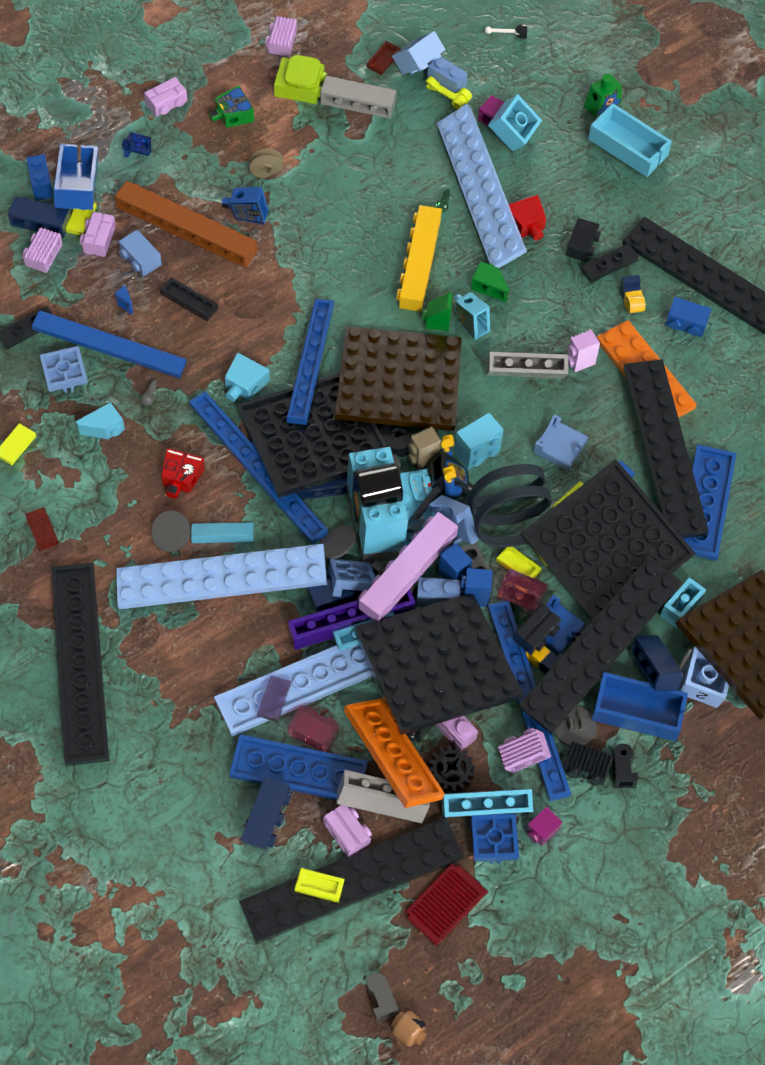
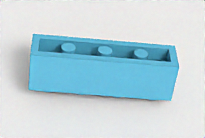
M532 789L445 793L441 800L442 816L455 817L533 812Z

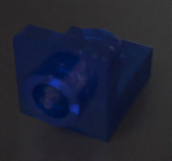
M130 132L128 137L124 138L122 142L124 157L128 158L131 152L149 156L151 153V137Z

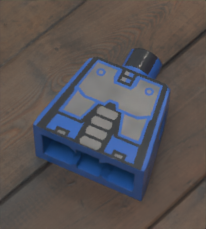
M262 187L235 188L231 198L223 197L222 208L232 209L236 220L265 224L269 209Z

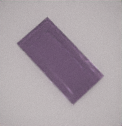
M270 676L257 717L274 722L279 721L291 687V681Z

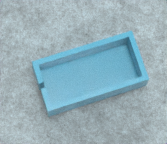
M613 103L591 124L588 138L646 177L669 155L672 144L670 139Z

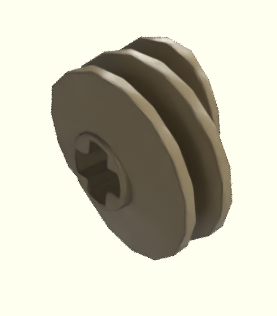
M260 149L255 151L250 157V171L256 177L266 178L283 168V155L274 149Z

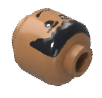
M412 1011L400 1012L391 1024L393 1035L408 1047L415 1043L420 1045L427 1035L424 1032L426 1029L425 1021Z

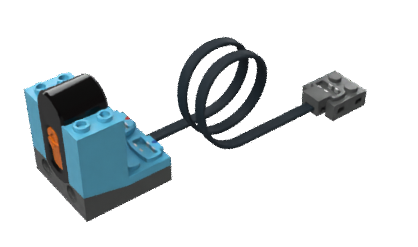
M390 447L349 453L346 496L361 561L370 562V564L374 563L375 560L382 562L396 560L401 548L404 545L408 546L412 542L411 539L415 533L407 532L408 520L432 490L427 469L400 473L397 465L394 464ZM517 464L495 469L481 477L474 484L470 491L469 499L456 500L470 507L471 513L475 518L474 524L478 538L486 545L492 547H512L527 543L521 535L509 537L486 535L480 530L481 523L490 526H503L522 522L540 515L552 504L549 490L543 487L546 482L544 471L540 466L533 464ZM524 474L539 476L535 481L526 486L507 489L493 495L477 497L486 486L499 479ZM530 496L544 497L540 503L519 512L499 516L486 515L492 508L502 503ZM428 507L420 519H425L426 522L430 516L434 517L438 512H431ZM424 524L419 529L420 532L425 527Z

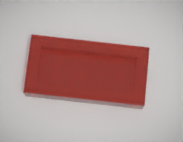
M385 41L369 60L367 68L383 75L394 61L392 55L401 50V48Z
M44 507L25 514L39 551L59 544Z

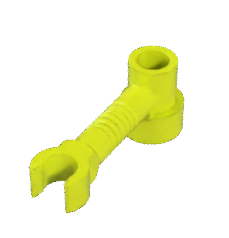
M429 76L426 80L428 83L426 87L430 90L438 91L453 100L451 104L455 109L461 108L472 98L471 92L466 88H461L457 93H454L440 85L432 76Z

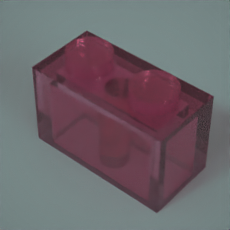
M509 569L503 578L497 597L534 612L540 606L548 584Z
M300 706L288 726V735L322 752L329 751L339 733V725L334 719L319 715L311 707L305 708Z

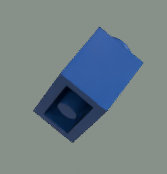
M45 154L26 157L35 201L53 198Z
M675 297L665 326L687 332L693 336L702 337L712 308Z
M457 543L451 547L447 546L440 553L438 574L443 579L462 580V575L466 576L467 568L472 567L473 560Z
M467 568L466 576L462 575L460 596L474 594L480 607H488L492 584V570Z

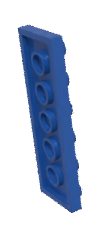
M698 444L695 450L692 471L709 533L707 536L685 538L684 540L696 553L695 556L717 561L737 453Z
M240 734L229 777L262 784L264 777L289 785L291 791L337 800L338 785L344 771L348 770L365 774L368 761Z

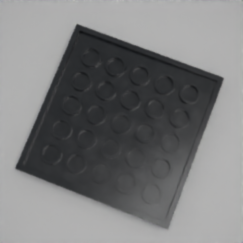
M340 373L317 380L307 425L287 423V415L294 387L236 405L239 416L278 498L347 477L349 453L387 447L375 423L335 420Z
M616 459L520 534L591 621L595 619L649 556L673 573L696 555Z
M466 594L354 627V633L400 735L523 698V692L474 594Z

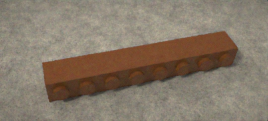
M126 180L115 195L116 208L239 266L247 268L257 254V241L252 237L245 236L235 229H230L218 221L208 219L203 214L193 212L186 206L178 205L168 198H163L153 191L140 187L136 183Z

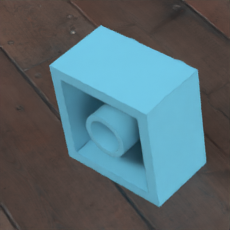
M517 94L504 102L488 126L513 152L527 143L542 120Z
M488 413L456 433L454 453L467 469L473 466L477 467L486 458L494 457L500 452L504 430L493 416Z

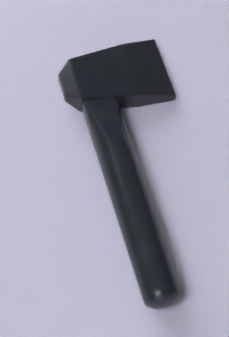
M434 486L410 517L407 532L417 533L424 524L425 519L420 518L428 509L429 504L441 492L439 486Z

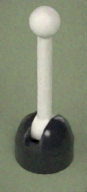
M520 24L515 29H491V27H486L485 33H515L518 38L527 39L528 24Z

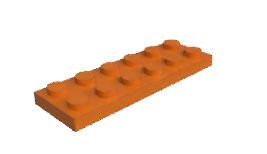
M629 320L597 336L600 347L625 378L624 364L660 360ZM665 366L678 418L696 409L697 404Z
M383 698L345 706L344 712L405 808L443 799L445 793L406 734H399Z

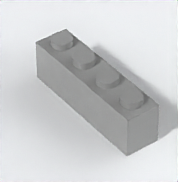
M326 76L321 89V104L391 119L396 104L397 90Z
M489 352L487 356V376L564 379L568 375V355Z
M345 770L338 785L337 804L418 823L423 822L430 807V803L405 808L387 779Z

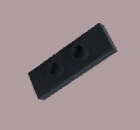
M628 243L581 265L580 270L588 281L592 283L638 261L639 256Z
M172 277L160 290L162 296L205 321H208L219 308L217 303Z
M48 306L39 309L53 315ZM39 310L0 330V342L6 350L39 333L32 330V324Z

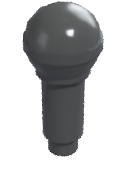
M152 380L146 392L141 395L140 402L142 405L150 406L153 404V394L157 387L156 380Z

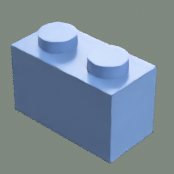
M440 57L428 66L427 79L429 76H432L440 85L457 93L461 88H466L468 73Z
M138 230L119 241L121 257L124 260L127 259L133 270L139 272L143 277L162 265L160 253Z
M419 577L416 607H425L459 597L461 580Z

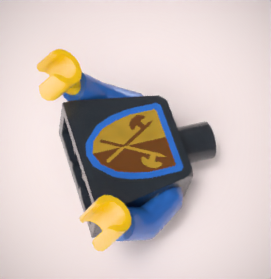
M447 435L442 438V452L430 462L431 487L439 486L442 493L453 499H457L463 493L469 496L474 485L469 482L467 468L453 458L452 449L449 447L454 446V438L452 435Z

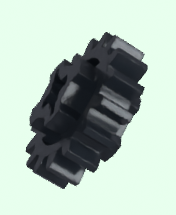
M449 745L447 751L439 748V755L433 753V760L428 762V766H430L428 769L440 787H443L444 793L448 789L455 793L456 788L462 792L464 785L470 786L471 781L469 779H474L475 774L473 771H475V765L471 764L473 758H466L467 751L465 750L460 753L458 746L455 750H452ZM462 764L465 766L466 773L461 769ZM437 765L439 766V769L442 771L440 776L437 772Z

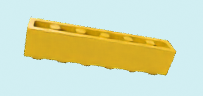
M420 205L418 213H414L413 223L416 225L415 228L411 227L410 239H412V243L408 242L406 254H409V257L404 259L403 269H406V271L401 273L400 284L402 289L398 288L396 300H400L399 308L422 312L441 222L442 209Z

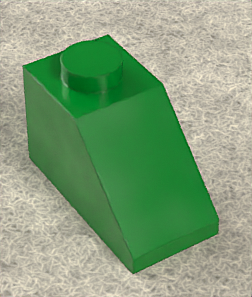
M481 261L472 278L471 290L506 303L509 288L499 268Z
M447 293L428 302L427 310H423V321H426V329L449 331L452 293Z

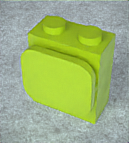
M295 55L291 58L282 57L274 83V97L317 104L318 98L321 97L322 84L327 76L325 65L312 57Z

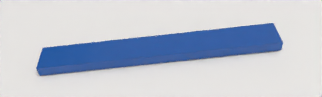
M315 299L288 410L287 423L307 425L334 309V301Z
M40 310L32 324V330L177 378L181 377L187 363L185 358Z

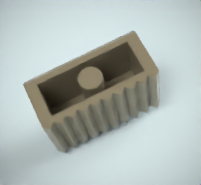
M433 427L426 428V431L423 430L419 434L415 433V435H412L411 444H408L410 454L407 455L408 460L412 466L415 465L417 470L429 466L430 462L440 454L441 440Z

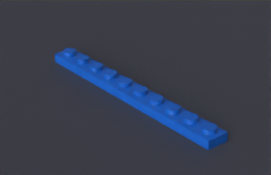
M206 391L189 401L190 407L312 545L328 534V529L296 493L278 498L253 444Z
M508 600L488 605V611L500 648L523 692V698L517 700L518 705H520L534 689L536 683L525 650L513 641L514 633L518 628ZM520 709L526 730L534 728L543 732L551 757L537 764L549 802L570 797L571 791L553 736Z

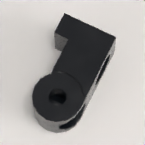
M627 744L617 745L613 753L614 788H636L638 783V773H632L631 770L633 750Z

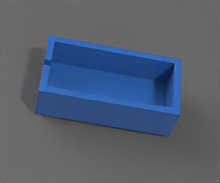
M60 144L54 185L55 208L93 210L98 171V146L81 145V163H79L77 145Z
M603 672L592 720L676 741L681 731L688 693L678 690L654 691L650 683Z

